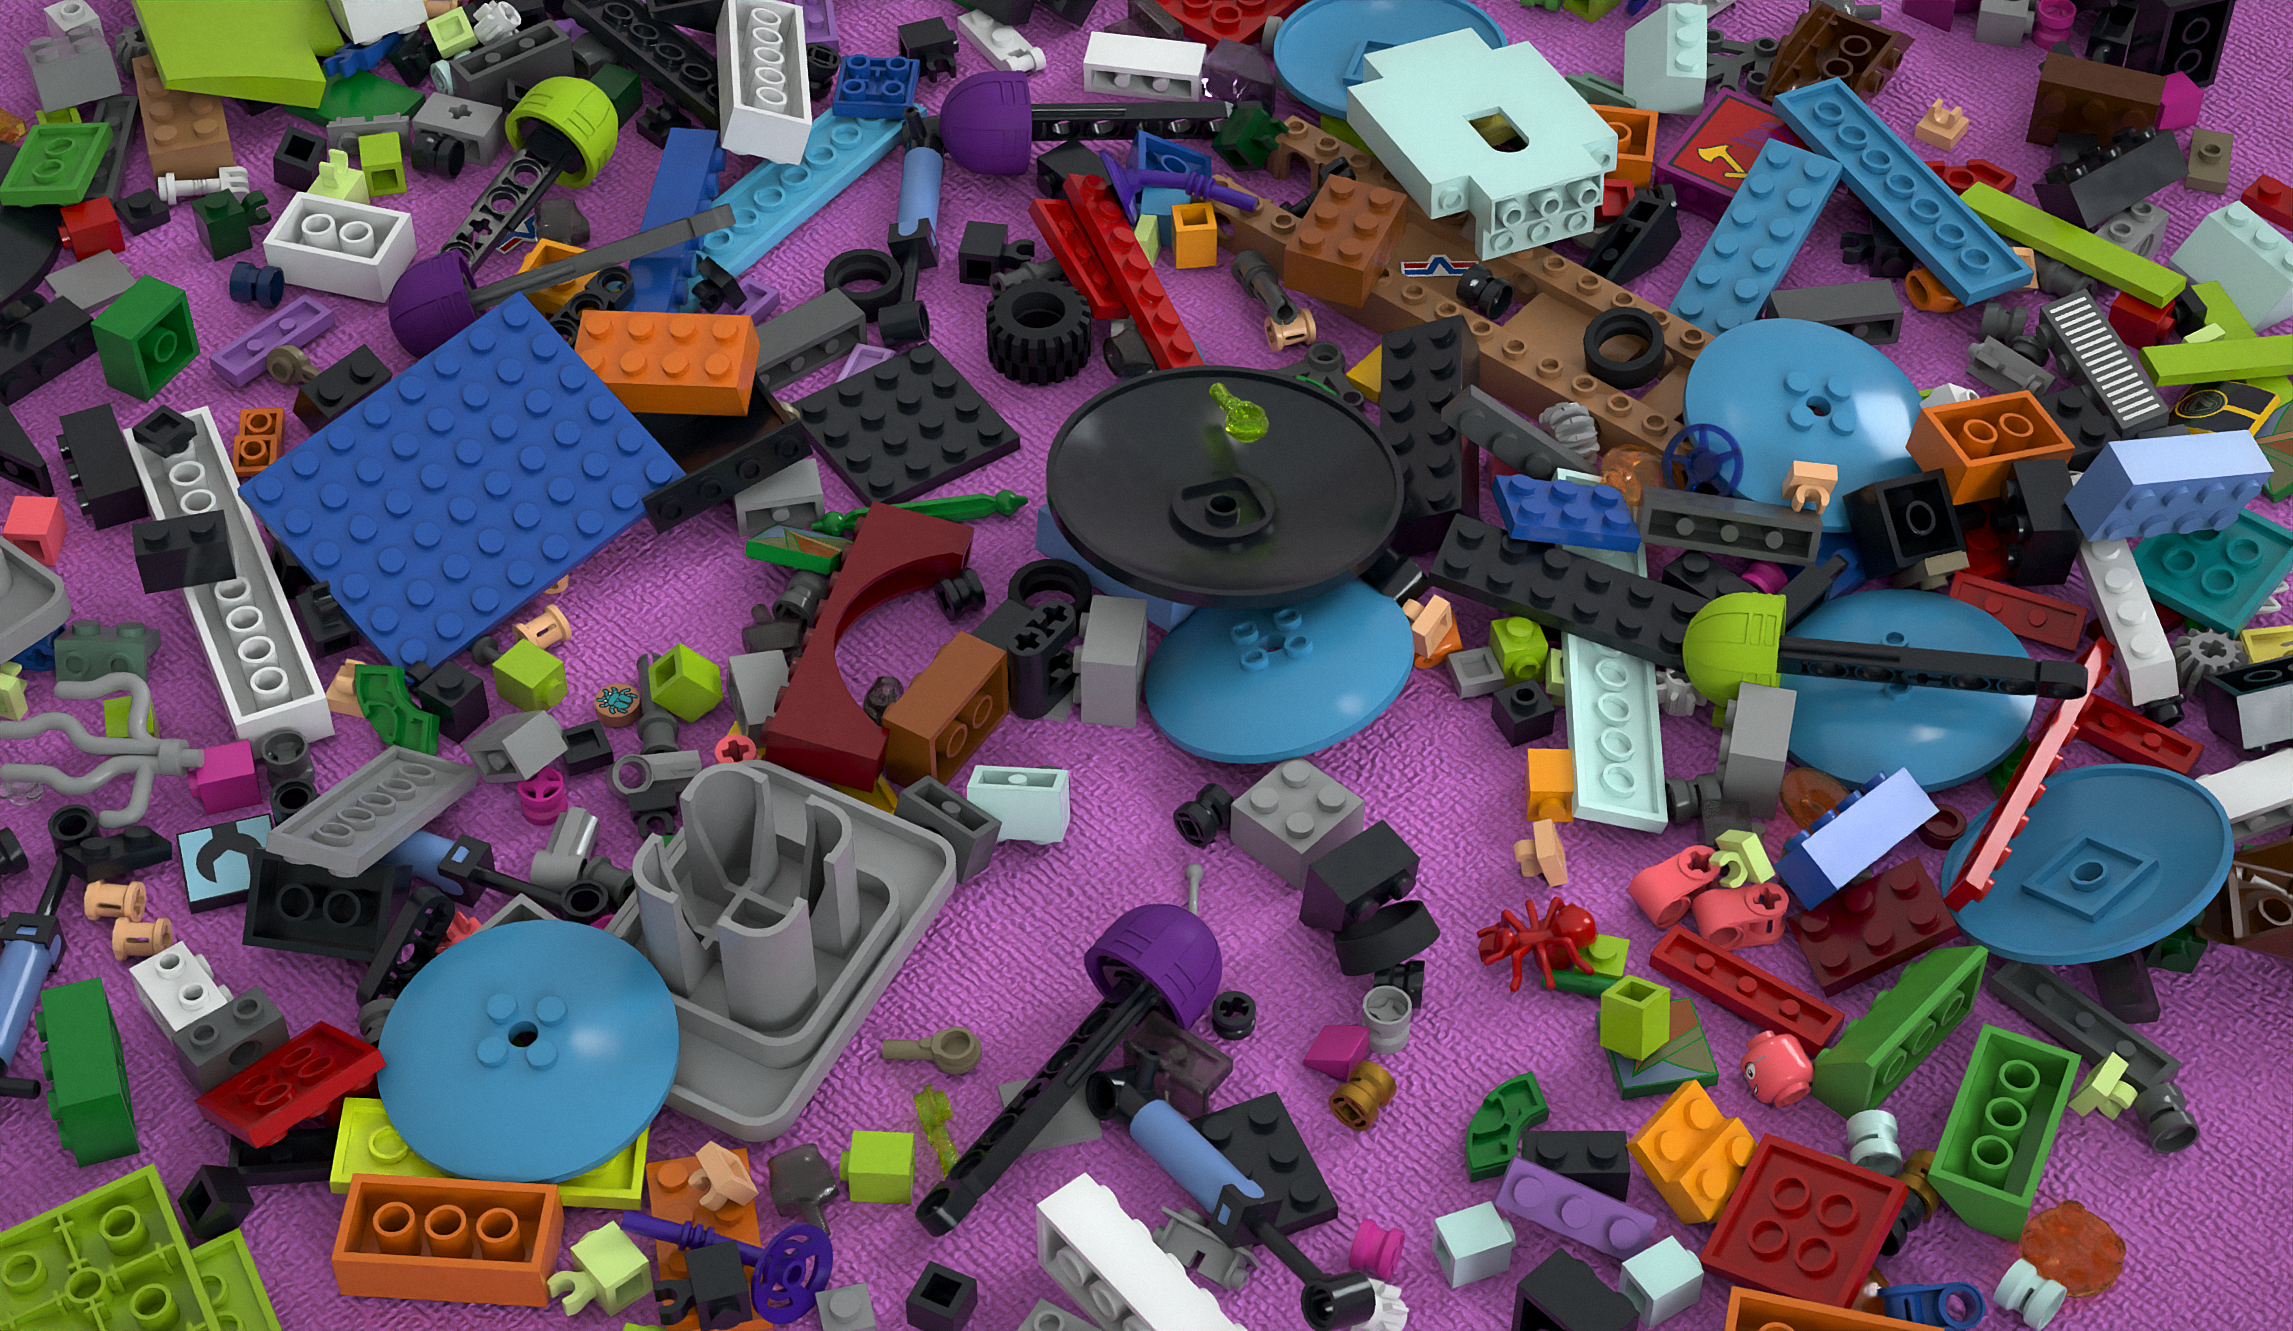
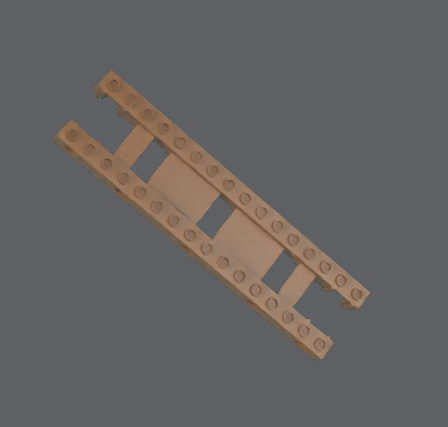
M1291 115L1283 122L1289 128V131L1281 133L1274 138L1279 147L1271 151L1267 157V172L1273 174L1274 179L1286 181L1290 177L1291 160L1294 159L1303 165L1310 166L1311 194L1325 183L1319 170L1338 157H1345L1349 163L1348 169H1352L1356 176L1355 181L1408 195L1405 234L1362 309L1313 295L1309 296L1381 336L1384 333L1463 314L1479 345V389L1536 421H1538L1539 415L1544 413L1546 408L1554 407V404L1577 402L1579 405H1585L1589 416L1594 418L1595 431L1598 432L1597 443L1600 446L1599 451L1596 453L1627 471L1635 469L1641 479L1656 487L1684 491L1689 486L1684 473L1695 479L1701 475L1706 483L1721 489L1725 497L1736 498L1706 469L1689 440L1686 427L1678 422L1683 417L1682 399L1688 374L1698 355L1716 338L1715 336L1542 245L1482 261L1475 253L1476 218L1469 210L1431 220L1380 160L1294 115ZM1216 174L1212 177L1215 178V183L1259 199L1254 213L1213 199L1208 201L1212 202L1215 220L1218 218L1229 225L1233 224L1235 229V236L1227 235L1216 222L1217 245L1236 256L1244 250H1257L1263 254L1267 263L1275 269L1278 279L1283 281L1284 249L1302 219L1273 204L1272 199L1268 198L1265 200L1234 183L1233 178L1228 177L1226 179ZM1194 193L1191 195V204L1206 202L1203 201V196L1198 199L1194 197ZM1431 255H1446L1451 261H1479V264L1492 271L1494 278L1501 277L1514 285L1515 294L1513 300L1524 305V307L1503 326H1499L1473 312L1472 310L1476 305L1469 306L1457 298L1456 288L1462 276L1408 277L1401 273L1400 262H1427ZM1624 306L1640 308L1653 315L1662 326L1666 357L1663 368L1657 375L1662 380L1639 401L1593 377L1587 370L1583 345L1586 328L1597 315L1612 308ZM1624 334L1614 336L1605 341L1599 348L1601 356L1611 361L1628 362L1645 355L1650 346L1648 341L1639 336ZM1807 406L1816 416H1825L1819 408Z

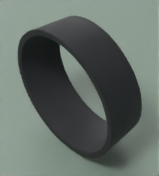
M1407 900L1382 907L1365 923L1358 924L1355 922L1343 931H1338L1333 938L1342 974L1345 976H1359L1383 970L1413 957L1432 945L1439 938L1441 931L1421 900Z

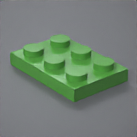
M110 122L32 125L0 187L2 206L19 205L21 207H31L38 204L69 206L81 203L114 136Z

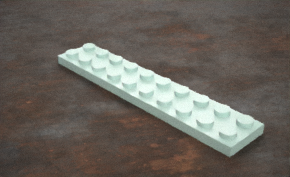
M1557 467L1551 479L1552 482L1561 479L1576 485L1592 487L1608 485L1620 490L1634 522H1636L1641 494L1640 485ZM1640 542L1637 553L1555 544L1557 548L1648 578L1645 543ZM1561 631L1568 749H1571L1574 781V793L1571 797L1572 817L1662 834L1668 824L1655 663Z

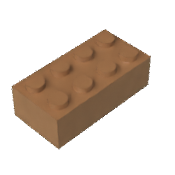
M151 53L132 58L148 153L158 192V177H166V173L174 172L175 180L194 181L200 179L202 181V179H205L206 181V179L219 178V167H236L222 96L165 89Z

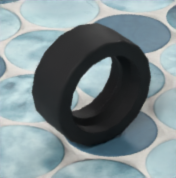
M874 249L850 250L833 258L824 270L825 293L837 287L865 313L866 323L878 321L880 307L894 305L899 302L901 268L896 260L885 252ZM859 279H871L884 284L879 289L870 292H853L842 288L847 283Z
M1624 306L1612 308L1597 315L1587 326L1583 338L1588 372L1593 377L1616 389L1628 390L1639 388L1654 380L1663 368L1666 353L1662 326L1653 315L1640 308ZM1624 334L1639 336L1648 341L1650 346L1645 355L1628 362L1611 361L1601 356L1599 348L1605 341L1614 336Z
M1061 559L1037 560L1018 569L1009 580L1008 598L1034 611L1036 608L1027 604L1025 600L1037 592L1053 590L1071 595L1075 599L1070 605L1073 606L1076 613L1075 635L1079 633L1081 613H1090L1092 585L1088 575L1077 565Z

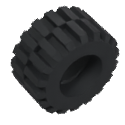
M1039 278L1038 281L1025 279L1021 280L1020 284L1011 283L1007 285L1006 291L999 290L994 294V300L989 301L986 313L988 358L998 373L1005 372V378L1011 381L1018 379L1020 384L1025 385L1038 383V386L1047 385V382L1053 381L1057 384L1065 381L1066 376L1074 377L1077 375L1079 368H1084L1088 363V357L1091 355V311L1085 296L1079 295V290L1073 286L1065 287V282L1058 280L1050 282L1047 278Z

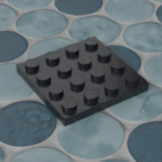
M930 341L790 403L801 415L800 423L809 444L866 507H870L873 501L887 505L906 503L1020 449V436Z

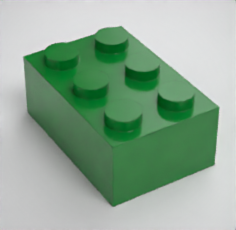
M101 977L40 991L43 1011L34 1014L41 1043L48 1041L45 1044L46 1051L40 1052L46 1080H54L51 1082L52 1090L46 1091L53 1121L62 1119L57 1121L63 1150L73 1149L79 1168L140 1153L121 1036Z

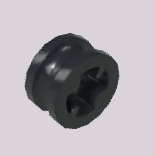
M1240 991L1224 992L1214 1000L1212 1006V1026L1217 1035L1226 1040L1233 1041L1242 1040L1250 1036L1256 1024V1005L1254 1000L1249 995ZM1234 1012H1240L1242 1014L1237 1015L1234 1018V1020L1226 1018V1016L1230 1017L1231 1015H1233Z

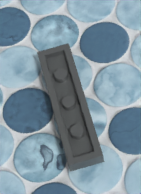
M109 96L98 100L92 123L110 122L114 136L81 203L108 196L115 210L114 203L119 198L141 114L138 96Z
M1472 384L1467 386L1441 409L1442 421L1532 479L1551 481L1557 467L1600 476V469Z
M2010 959L1991 976L1988 990L2095 1066L2112 1052L2127 1062L2129 1065L2119 1080L2131 1085L2138 1095L2155 1085L2170 1083L2178 1075L2181 1062L2041 964L2025 963Z

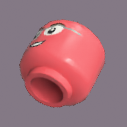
M1768 1030L1756 1035L1747 1042L1746 1046L1749 1051L1741 1059L1740 1070L1759 1102L1765 1104L1774 1103L1776 1108H1783L1802 1099L1811 1091L1809 1083L1814 1077L1815 1070L1795 1036L1790 1034L1775 1036L1772 1030Z

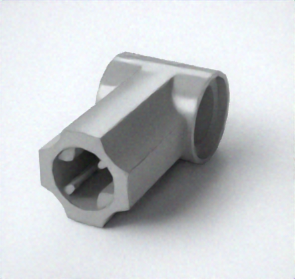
M698 750L648 755L628 754L619 758L609 767L606 772L605 782L611 794L622 800H628L627 794L672 787L675 788V793L683 792L691 780L702 771V763ZM630 765L637 769L641 777L638 788L629 789L622 785L618 777L621 766Z
M570 806L569 810L561 812L546 850L539 849L534 856L530 883L562 894L569 884L580 880L583 870L589 862V857L600 831L599 818L592 816L585 808Z

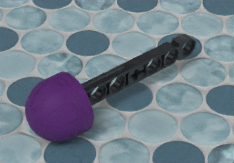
M1022 70L978 73L958 83L948 93L942 104L939 116V129L946 150L964 168L980 174L1024 175L1029 166L1032 141H1068L1073 137L1078 141L1133 140L1138 130L1162 139H1215L1233 110L1259 107L1266 111L1271 118L1274 117L1270 104L1263 101H1237L1236 105L1226 101L1031 104L1025 73ZM1186 119L1180 122H1173L1176 120ZM1109 120L1103 123H1096L1098 121ZM1061 121H1069L1067 123L1058 124V122Z
M1171 904L1142 905L1120 916L1096 940L1094 945L1087 950L1084 955L1086 971L1104 999L956 1162L945 1180L939 1181L919 1204L915 1217L931 1236L940 1237L954 1229L978 1203L977 1199L994 1185L1134 1026L1161 1040L1175 1042L1181 1040L1187 1033V1030L1191 1029L1196 1020L1205 1013L1219 987L1223 964L1221 951L1215 936L1199 917L1186 909Z

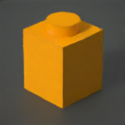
M1212 202L1171 205V245L1176 269L1216 266L1217 225Z
M1528 748L1524 776L1527 821L1537 822L1551 818L1553 823L1573 822L1571 797L1574 793L1571 749Z

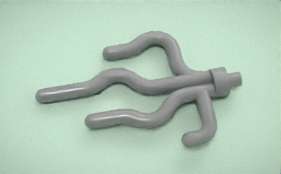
M124 671L109 673L87 682L60 681L54 686V694L60 699L90 700L99 699L117 690L130 692L132 696L128 715V734L130 738L93 736L72 715L59 711L43 712L25 721H0V739H29L48 730H60L67 735L73 745L84 753L116 756L101 763L90 773L82 777H70L53 766L7 763L0 766V779L3 781L47 784L60 794L79 796L89 794L101 788L112 778L120 774H136L130 802L127 807L122 810H103L98 813L96 817L97 823L105 829L127 828L137 823L145 815L148 808L155 775L184 776L189 767H203L205 754L203 749H189V744L185 739L154 738L148 733L147 718L151 704L150 690L146 682L139 676Z

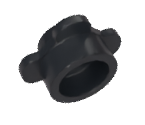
M2184 694L2173 698L2168 697L2144 704L2145 711L2141 716L2169 729L2184 720L2185 714L2180 705L2186 702L2187 698Z

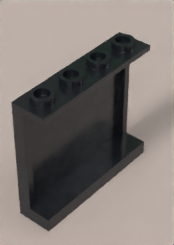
M755 371L747 416L631 412L687 474L641 499L648 513L646 517L658 535L813 454L800 420L797 417L794 419L789 417L761 381L757 371Z

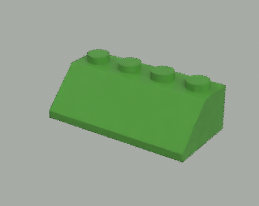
M1982 945L1932 949L1919 963L1915 961L1910 962L1901 973L1897 985L1890 992L1886 989L1882 990L1872 1002L1869 1013L1862 1020L1854 1018L1843 1031L1840 1042L1832 1050L1829 1047H1825L1817 1055L1812 1064L1815 1071L1810 1095L1846 1120H1849L1859 1112L1876 1110L1971 1014L1976 1002L1989 950Z
M1987 1023L1983 1024L1927 1176V1181L1969 1227L2019 1244L2067 1105L2082 1055Z

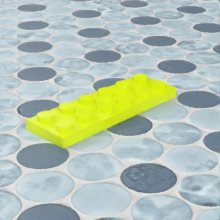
M345 1097L330 1177L331 1193L348 1194L353 1173L455 1179L428 1165L402 1141L390 1122L382 1099ZM650 1124L632 1144L601 1166L572 1179L551 1184L558 1185L562 1206L641 1210Z

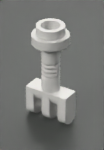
M240 166L219 167V178L206 179V181L205 179H202V181L200 179L194 181L175 180L174 172L166 173V177H158L159 198L161 201H168V205H177L176 196L202 195V193L206 195L227 188L230 189L241 204L244 197L250 193L248 172L244 167Z

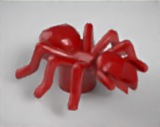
M1555 896L1551 900L1547 914L1542 920H1538L1534 901L1531 899L1526 900L1525 906L1531 925L1529 930L1511 911L1505 909L1501 912V922L1499 921L1494 926L1477 931L1478 938H1483L1478 946V951L1481 956V963L1484 962L1485 966H1489L1512 954L1513 975L1510 984L1512 992L1519 990L1522 981L1521 961L1531 951L1536 966L1543 972L1546 987L1549 990H1553L1556 986L1551 969L1563 970L1573 962L1587 975L1592 976L1594 974L1593 967L1582 959L1576 949L1587 947L1596 942L1598 932L1594 918L1584 908L1577 907L1575 904L1570 903L1566 906L1559 897ZM1510 925L1517 931L1516 935L1509 929Z

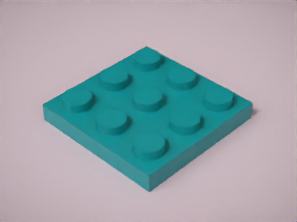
M2243 508L2238 514L2237 521L2224 530L2215 531L2214 529L2193 531L2188 534H2180L2178 532L2159 534L2151 538L2144 537L2131 553L2150 598L2206 627L2210 626L2212 630L2219 634L2228 631L2229 639L2234 641L2293 569V532Z

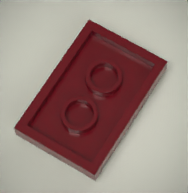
M1918 856L1822 901L1810 911L1805 909L1786 919L1827 998L1960 936L1954 919Z

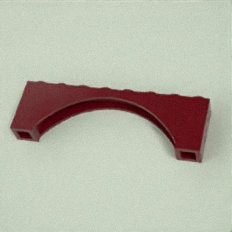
M876 501L872 502L866 517H858L852 538L854 544L846 543L840 561V569L842 570L841 572L833 571L827 591L829 598L828 600L821 598L814 619L816 627L815 629L807 628L801 647L803 655L802 657L795 656L792 660L788 674V683L790 684L788 687L781 686L778 691L774 705L775 717L767 716L763 724L760 743L767 745L765 761L792 772L873 793L886 761L890 729L878 726L851 696L841 678L836 663L835 650L847 631L868 612L903 595L934 588L935 580L942 577L949 579L956 577L958 571L966 568L970 561L975 528Z

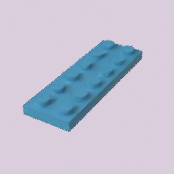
M1768 138L1667 311L1715 337L1738 325L1759 320L1767 307L1769 292L1777 290L1842 176L1844 164Z

